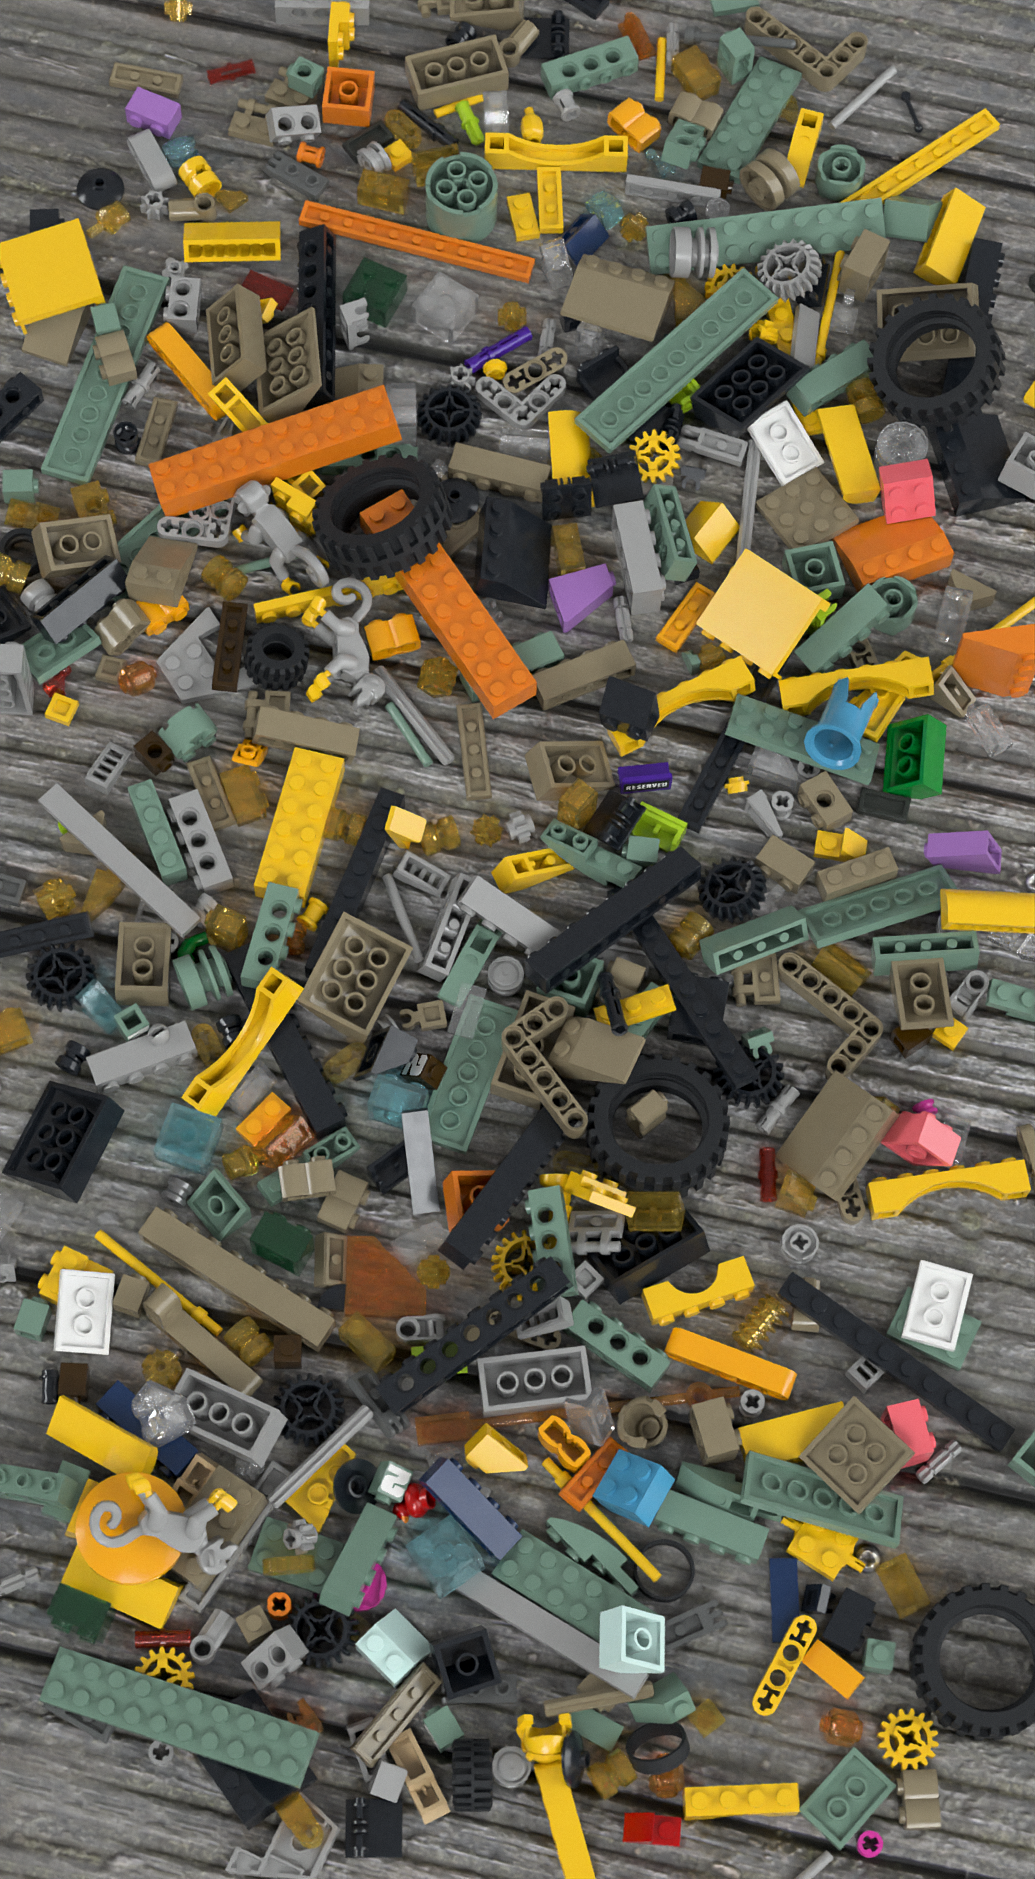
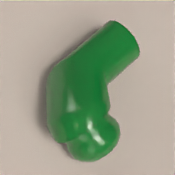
M205 931L184 939L177 951L178 958L189 954L194 961L192 953L195 948L209 943Z

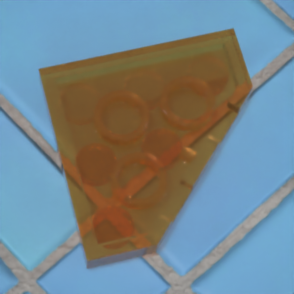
M347 1236L345 1317L403 1318L406 1316L426 1315V1289L382 1246L375 1236Z

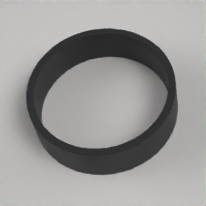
M669 1539L655 1540L645 1545L640 1552L644 1554L648 1549L658 1545L672 1546L681 1551L687 1558L691 1569L688 1585L674 1596L661 1597L654 1595L641 1584L636 1563H634L633 1568L634 1580L640 1592L647 1598L660 1603L673 1602L685 1595L691 1587L695 1575L694 1561L689 1551L680 1543Z
M647 1723L636 1729L629 1736L626 1742V1752L630 1764L635 1771L646 1775H657L669 1772L681 1765L689 1755L690 1745L685 1729L679 1723ZM670 1735L682 1739L680 1745L666 1756L649 1760L634 1756L638 1747L652 1738Z

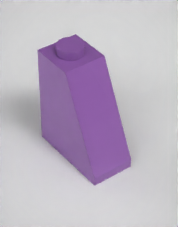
M606 563L549 579L548 591L563 633L570 631L612 596L616 580L614 573L608 571Z
M988 830L928 834V843L924 845V855L933 867L942 864L946 869L1000 874L1002 850Z

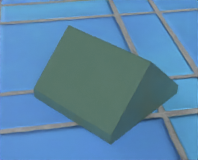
M900 195L885 199L883 215L885 236L928 242L942 207V201Z
M217 1168L213 1169L186 1202L219 1242H222L252 1219L249 1206Z

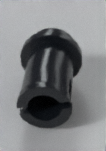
M42 1370V1375L39 1376V1380H42L41 1404L55 1405L58 1402V1370Z

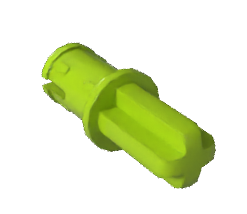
M468 101L459 102L456 104L455 110L461 119V127L463 130H466L471 143L479 146L485 140L478 125L479 119L474 116Z

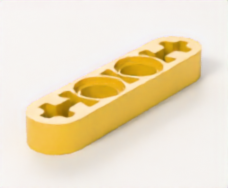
M800 1615L791 1622L752 1697V1708L757 1714L767 1716L774 1713L816 1634L817 1626L814 1619L810 1616ZM807 1620L811 1631L810 1633H803L800 1640L805 1641L802 1647L797 1641L789 1640L791 1634L797 1637L800 1630L796 1627L797 1623H804ZM790 1644L798 1649V1657L793 1661H788L783 1656V1649ZM776 1669L783 1671L785 1674V1682L780 1686H775L770 1681V1674ZM766 1684L769 1688L779 1691V1694L776 1697L772 1693L769 1698V1702L772 1704L770 1709L764 1708L761 1711L759 1709L760 1703L757 1700L759 1697L764 1698L768 1691L763 1690Z

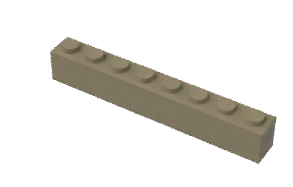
M157 1206L138 1232L140 1240L288 1334L301 1335L302 1343L316 1352L320 1351L336 1327V1321L333 1318L334 1314L324 1307L316 1308L310 1304L312 1301L300 1292L297 1295L288 1290L289 1286L278 1278L272 1280L267 1277V1272L256 1264H253V1266L248 1265L244 1262V1257L238 1252L231 1250L229 1253L221 1247L222 1243L214 1237L209 1236L206 1238L199 1234L200 1230L192 1223L186 1222L184 1224L177 1220L178 1216L168 1208L162 1210Z

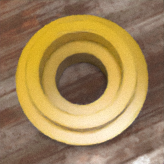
M491 359L483 365V373L487 377H491L496 381L505 377L507 364L504 361Z
M743 776L729 778V784H724L728 794L748 791L747 785L750 783L749 780L744 781Z

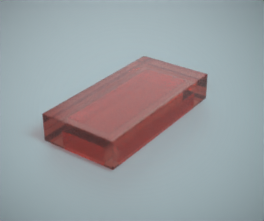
M250 270L241 285L259 295L260 300L266 298L274 299L278 303L275 309L282 312L294 293L293 288L253 270Z

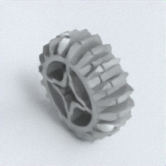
M794 238L790 243L783 240L782 245L779 246L774 243V249H766L767 255L761 256V263L757 264L758 280L774 293L778 299L782 298L784 302L789 297L794 301L798 295L804 297L805 291L812 292V285H818V278L821 277L822 263L817 251L810 244L806 245L803 240L797 243Z

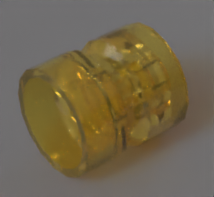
M870 378L859 379L846 388L845 392L850 405L854 404L860 424L872 423L883 417L886 410L883 402L874 390Z
M0 553V586L6 584L8 591L20 595L31 564L21 560L13 563L11 557Z
M221 554L211 559L201 573V579L211 588H216V592L226 601L235 599L248 583V576L240 569L233 568V564Z
M331 807L325 824L324 838L337 842L343 839L345 844L356 846L367 821V815L356 812L348 815L344 809ZM346 824L350 826L349 830H345Z
M452 815L437 819L436 824H433L431 821L426 822L420 842L426 857L440 853L441 848L450 850L461 846L459 832ZM438 832H442L444 838L440 839Z
M689 911L679 923L681 928H674L668 936L680 957L686 960H692L701 950L699 940L714 934L713 927L705 918Z
M247 1316L237 1322L225 1334L223 1339L233 1351L239 1350L238 1357L251 1368L272 1351L274 1343L265 1333L259 1334L260 1327L250 1316Z
M620 1748L606 1755L605 1762L597 1761L585 1769L592 1785L604 1801L618 1793L619 1786L625 1788L638 1780L635 1770Z

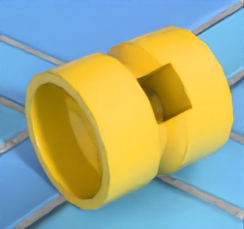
M194 156L185 161L179 168L178 175L184 184L189 187V191L194 198L200 193H208L214 197L220 191L222 183L216 174L211 171V167L203 156Z

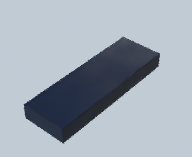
M769 1558L772 1643H781L791 1622L799 1616L797 1558ZM798 1622L796 1627L800 1629V1623ZM800 1630L797 1637L791 1634L789 1640L800 1643Z

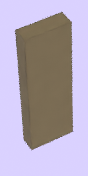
M114 62L109 86L136 91L137 87H140L160 96L178 99L184 78L181 74Z
M154 396L135 457V464L149 467L148 464L162 460L178 409V401Z
M208 755L186 763L194 787L199 791L214 832L235 825V817L211 756Z

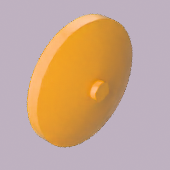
M125 1472L103 1480L85 1497L76 1519V1539L84 1560L96 1574L116 1584L140 1585L154 1581L167 1573L179 1560L182 1552L170 1547L154 1536L142 1535L129 1544L117 1548L105 1547L93 1538L89 1528L90 1513L93 1507L103 1500L117 1503L122 1512L121 1522L115 1529H110L107 1526L111 1513L106 1511L102 1514L100 1528L105 1535L117 1536L138 1525L137 1518L144 1511L145 1505L139 1496L135 1494L134 1490L129 1489L125 1476L133 1472ZM138 1472L149 1481L151 1490L157 1493L167 1510L179 1513L185 1511L180 1497L171 1486L153 1475Z

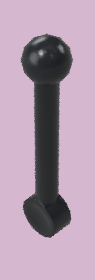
M904 91L901 94V100L906 102L915 124L914 131L921 133L923 126L919 124L910 102L911 94L908 91Z

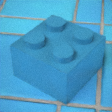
M619 1449L594 1492L593 1497L606 1510L649 1527L675 1479L660 1464Z

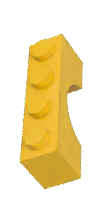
M741 1256L718 1264L716 1280L705 1291L694 1294L684 1293L673 1287L669 1281L643 1289L641 1297L652 1326L656 1324L666 1326L673 1323L676 1317L682 1315L685 1318L693 1317L700 1313V1309L706 1307L716 1309L725 1305V1301L735 1298V1301L746 1299L753 1292L755 1284L745 1258Z
M798 1783L684 1787L682 1791L684 1820L714 1819L740 1815L794 1816L800 1812Z

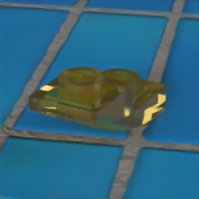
M11 498L4 524L33 530L39 523L58 521L61 508L37 501L35 505Z

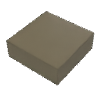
M102 654L95 675L96 680L120 686L127 667V660Z

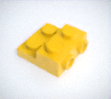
M346 1L331 2L328 32L329 67H339V60H344V50H350V41H355V13L350 12V3Z
M276 477L271 484L276 507L289 514L290 523L296 531L305 532L310 536L316 535L312 524L314 521L312 517L313 509H318L315 504L316 500Z
M582 1170L581 1175L573 1171L570 1172L564 1188L565 1192L631 1218L633 1217L636 1207L626 1204L628 1201L625 1198L627 1192L617 1189L619 1183L606 1178L601 1183L596 1181L598 1175Z
M64 1246L62 1251L56 1250L50 1261L53 1267L49 1275L45 1273L42 1275L37 1288L41 1289L39 1294L42 1299L57 1305L60 1269L113 1274L114 1272L89 1260L88 1256Z

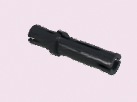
M407 99L400 102L397 107L398 112L426 132L432 141L439 142L450 152L458 146L459 139L445 130V126L442 123H436Z
M602 972L598 975L597 979L601 990L599 996L602 1003L605 1004L612 1028L611 1031L615 1036L625 1035L629 1027L620 1003V990L615 986L613 974Z

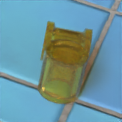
M297 1791L276 1806L275 1810L288 1829H291L300 1844L307 1849H314L322 1843L324 1832L312 1815L311 1809ZM308 1828L313 1833L311 1837H308L305 1833Z

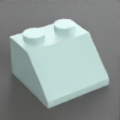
M623 1605L600 1612L599 1668L618 1673L664 1672V1616Z
M396 1609L378 1621L355 1644L356 1650L394 1688L431 1653L429 1641Z

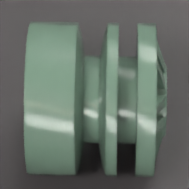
M215 945L208 946L210 959L206 958L203 949L198 950L199 963L195 964L189 954L172 960L177 978L191 1011L208 1005L207 992L211 991L217 1001L221 1000L218 988L222 987L226 997L233 995L231 974L224 957L221 956Z

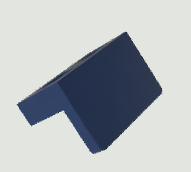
M581 214L551 246L556 253H568L577 267L583 254L593 255L609 238V234L595 214Z

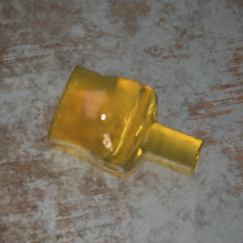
M116 200L96 212L95 217L98 223L86 230V233L91 239L102 231L114 235L124 224L131 221V217L124 206Z
M243 1145L231 1153L223 1154L222 1163L228 1177L234 1180L239 1177H248L259 1172V1162L272 1158L274 1154L271 1147L254 1152L248 1145Z

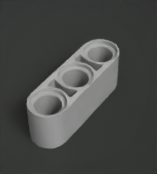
M150 129L126 138L128 147L152 191H164L177 185L175 175Z

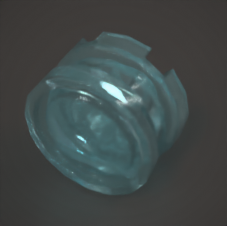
M183 136L175 138L162 146L164 154H167L168 158L166 160L170 167H180L188 159L199 156L198 150L194 148L196 145L194 137Z

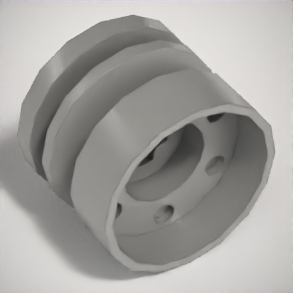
M672 227L669 245L671 278H688L691 267H694L696 278H702L703 270L706 278H714L719 257V245L715 227H708L705 235L703 227H698L695 238H692L690 227Z

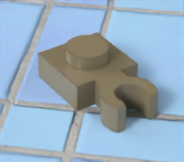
M443 1000L417 1004V1011L415 1012L410 1009L400 1011V1018L409 1017L411 1019L409 1023L402 1024L403 1031H410L416 1025H420L421 1032L447 1027Z

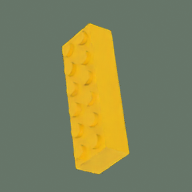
M294 748L255 879L254 891L256 897L264 898L268 882L299 889V898L303 899L302 908L306 907L344 776V758L302 748Z

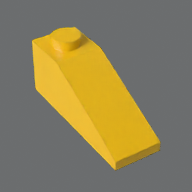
M551 848L504 857L491 873L499 890L506 894L524 890L575 868L558 856Z

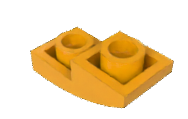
M244 739L242 744H238L232 756V761L259 767L268 753V747L254 744L252 740Z
M819 1639L816 1640L801 1661L847 1700L865 1678Z

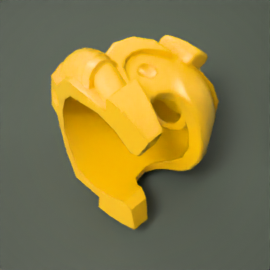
M523 1714L517 1718L516 1732L519 1738H521V1749L523 1752H526L525 1758L529 1762L532 1760L540 1763L561 1761L564 1738L569 1729H572L571 1714H559V1721L544 1728L531 1726L534 1724L533 1715Z

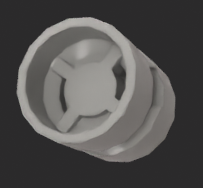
M38 579L24 589L20 600L29 611L36 612L57 594H54V589L45 579Z

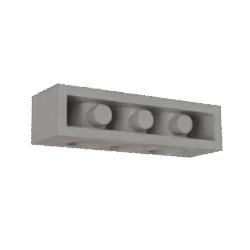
M275 0L276 24L329 25L331 2L346 1L350 3V12L355 13L354 25H369L370 2L369 0Z
M198 789L170 798V808L166 809L171 824H177L178 831H175L179 845H185L188 852L184 854L188 868L193 867L196 875L192 877L197 890L202 889L203 893L211 896L233 888L232 874ZM187 819L196 820V822L192 825H186L184 823ZM196 841L205 842L201 847L193 846ZM205 863L214 864L211 869L206 870L202 868V865Z
M460 873L452 879L423 953L424 960L419 963L416 972L439 982L449 975L471 918L460 910L462 905L457 903V900L471 881V877Z

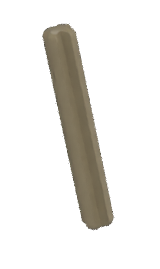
M645 1681L635 1699L630 1698L613 1687L545 1700L543 1702L544 1713L546 1717H552L564 1713L579 1712L652 1698L654 1696V1688L651 1681Z

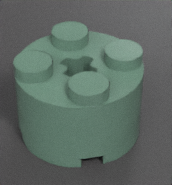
M838 144L831 146L829 150L820 155L815 184L821 197L834 201H843L861 189L866 165L863 156L861 158L855 148Z
M894 576L893 578L882 577L875 581L872 586L893 609L889 612V618L882 624L877 623L874 628L893 636L905 630L912 623L918 599L915 587L907 579L900 576Z
M196 703L194 709L191 706H187L167 721L169 727L166 730L161 728L158 733L161 739L171 748L174 756L177 759H182L185 763L196 755L195 751L201 746L207 748L217 740L214 735L218 728L202 707Z

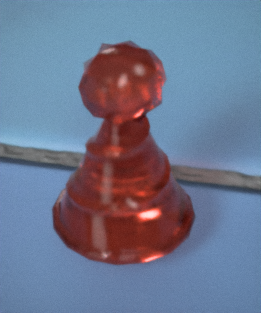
M67 666L59 672V675L54 676L42 685L44 692L52 698L54 693L65 696V677L70 675L72 667Z

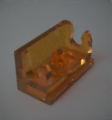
M285 1114L251 1150L255 1155L263 1156L266 1159L262 1163L264 1166L278 1170V1167L283 1166L284 1161L292 1160L315 1137V1134L302 1116Z
M304 1698L297 1702L301 1716L297 1717V1721L293 1719L292 1714L287 1713L288 1722L318 1731V1733L323 1731L321 1721Z

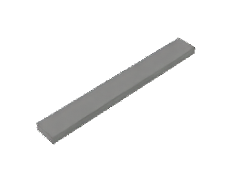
M56 783L38 799L39 804L178 935L184 938L201 922V917L61 786Z
M463 1560L447 1582V1585L632 1699H635L649 1677L648 1673H618L599 1668L600 1644Z

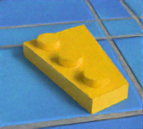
M346 1444L285 1501L308 1524L312 1523L318 1534H320L335 1502L333 1494L335 1474L342 1464L356 1457V1453Z

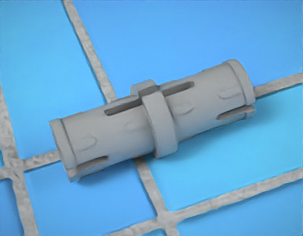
M148 361L138 379L131 382L132 387L121 400L124 405L128 403L126 407L134 410L143 395L149 392L151 383L161 371L158 366L154 369L156 364Z
M786 1084L774 1101H770L767 1111L755 1126L762 1133L764 1132L766 1135H769L777 1122L788 1114L787 1110L800 1095L799 1091L793 1086Z

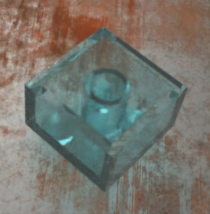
M378 1074L368 1100V1117L371 1120L403 1130L401 1111L426 1108L429 1103L428 1090L416 1082H410V1084L402 1082L397 1076L392 1074H385V1076Z
M172 1102L153 1150L155 1159L206 1176L224 1129L222 1118Z
M449 1515L405 1545L411 1560L439 1599H442L486 1569L482 1556L452 1515Z

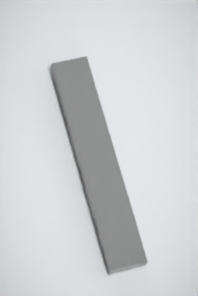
M272 1460L253 1488L261 1492L267 1499L268 1495L291 1472ZM269 1501L239 1543V1548L233 1553L231 1560H227L228 1567L214 1578L204 1593L190 1583H187L178 1596L180 1601L202 1614L265 1522L266 1517L274 1509Z

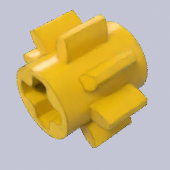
M767 319L764 321L758 320L757 323L750 327L749 340L752 341L754 338L759 337L773 346L778 340L779 330L773 327V321Z

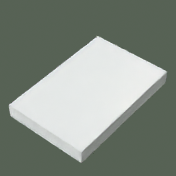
M787 400L766 411L747 429L781 486L825 463Z
M921 1260L901 1338L954 1352L973 1274Z
M60 1269L53 1351L109 1355L115 1274Z

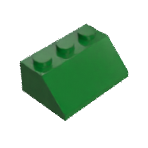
M926 714L888 725L883 792L913 799H925L942 794L946 724Z

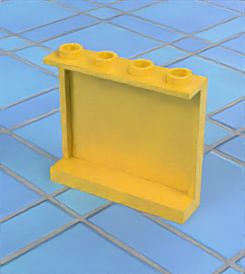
M79 218L0 243V269L3 268L4 273L0 274L4 288L8 287L10 291L6 293L10 308H15V312L11 313L15 326H21L24 335L27 334L25 327L27 324L93 303L96 306L106 303Z
M745 548L696 624L703 628L701 634L712 641L715 637L722 641L719 646L731 654L734 650L740 653L741 658L747 665L752 666L753 663L760 667L758 672L768 679L774 676L781 680L782 676L777 673L818 611L821 609L826 612L831 604Z

